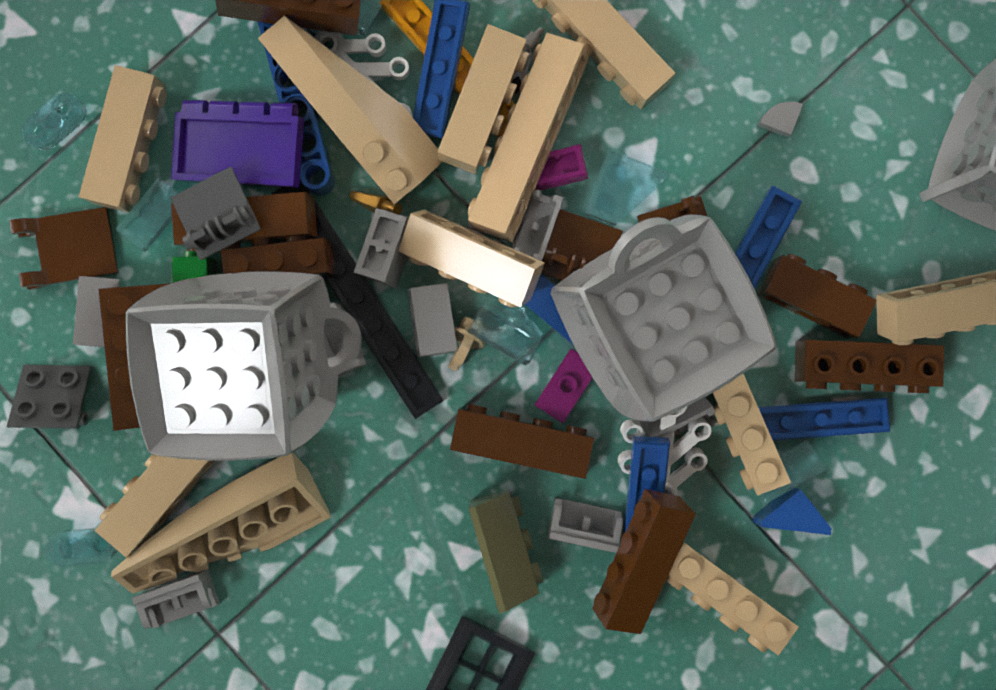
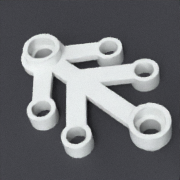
M320 31L314 37L323 45L327 41L334 42V46L330 50L375 85L377 84L370 77H393L396 80H404L410 73L408 62L402 57H395L390 62H354L347 55L369 53L373 57L382 56L386 51V43L380 34H371L366 39H344L340 33ZM379 41L382 45L378 50H372L370 48L372 42ZM402 64L405 66V70L402 73H395L393 71L394 67ZM400 103L413 117L410 107L404 103Z
M687 406L661 418L660 429L664 430L674 425L676 417L682 415ZM703 417L688 424V432L674 444L675 431L663 436L664 438H669L670 441L664 493L677 496V487L693 473L706 467L708 459L702 449L692 448L699 441L706 440L711 435V426ZM635 419L626 420L620 427V432L628 443L633 442V436H646L640 423ZM704 426L703 430L695 432L697 427ZM631 428H637L634 434H627ZM625 450L618 456V464L626 474L630 472V464L624 465V463L631 459L632 450ZM684 455L685 463L670 474L671 465ZM700 456L698 461L691 462L693 458Z

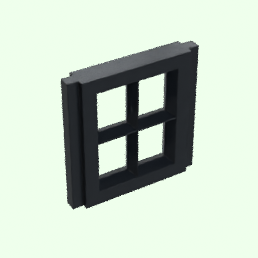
M462 615L426 690H451L448 686L458 665L475 672L468 690H475L482 676L499 684L496 690H518L535 655V651ZM473 635L490 643L479 667L462 659ZM496 647L513 655L502 678L485 670Z

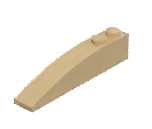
M285 15L258 38L304 97L393 204H396L442 163V161L438 160V148L402 104Z
M291 453L288 456L278 457L230 482L192 506L149 538L111 571V577L134 594L177 579V574L181 572L194 571L198 573L209 569V563L224 558L232 562L241 559L243 552L258 547L260 552L271 549L331 518V514L309 470L294 453Z

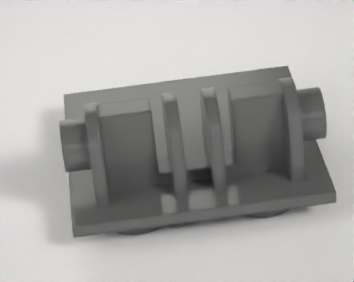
M231 166L171 197V201L187 233L182 238L183 242L189 250L195 249L199 260H203L262 230Z
M23 365L7 427L79 429L82 425H87L88 413L82 412L81 409L91 366Z

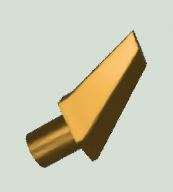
M358 191L350 192L349 198L373 213L376 208L398 215L402 212V205L400 203L393 204L387 196Z

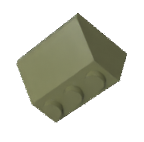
M508 489L471 500L468 509L498 611L503 613L538 595L537 583L543 582L538 562L531 563L527 550L533 549L528 528L521 530L518 517L524 514L518 495L511 497L510 490Z

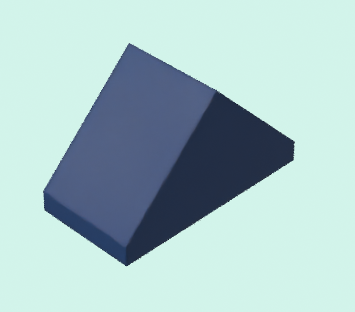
M792 486L753 516V523L761 527L831 535L832 528L802 490Z

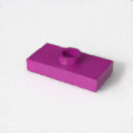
M581 144L550 151L535 190L543 191L589 179Z
M573 349L568 351L534 406L562 424L592 379V375L576 351Z

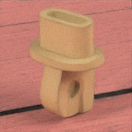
M462 318L459 327L454 328L456 342L459 343L457 346L458 351L454 352L448 368L457 372L470 349L484 347L485 341L482 339L487 330L486 326L471 318Z

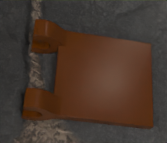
M107 207L40 218L9 220L13 235L18 234L19 238L36 236L41 271L19 273L22 288L27 287L28 290H33L52 284L79 280V276L98 277L119 273Z

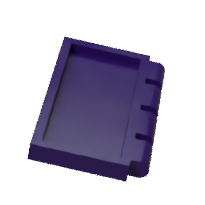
M183 100L181 112H175L171 180L201 182L231 166L240 185L299 188L304 118L298 116V105L296 103L273 102L270 106L268 102H240L239 104L237 101L208 102L207 100Z

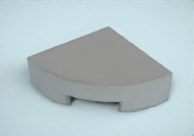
M799 102L777 104L763 115L757 126L788 138L793 132L803 104Z

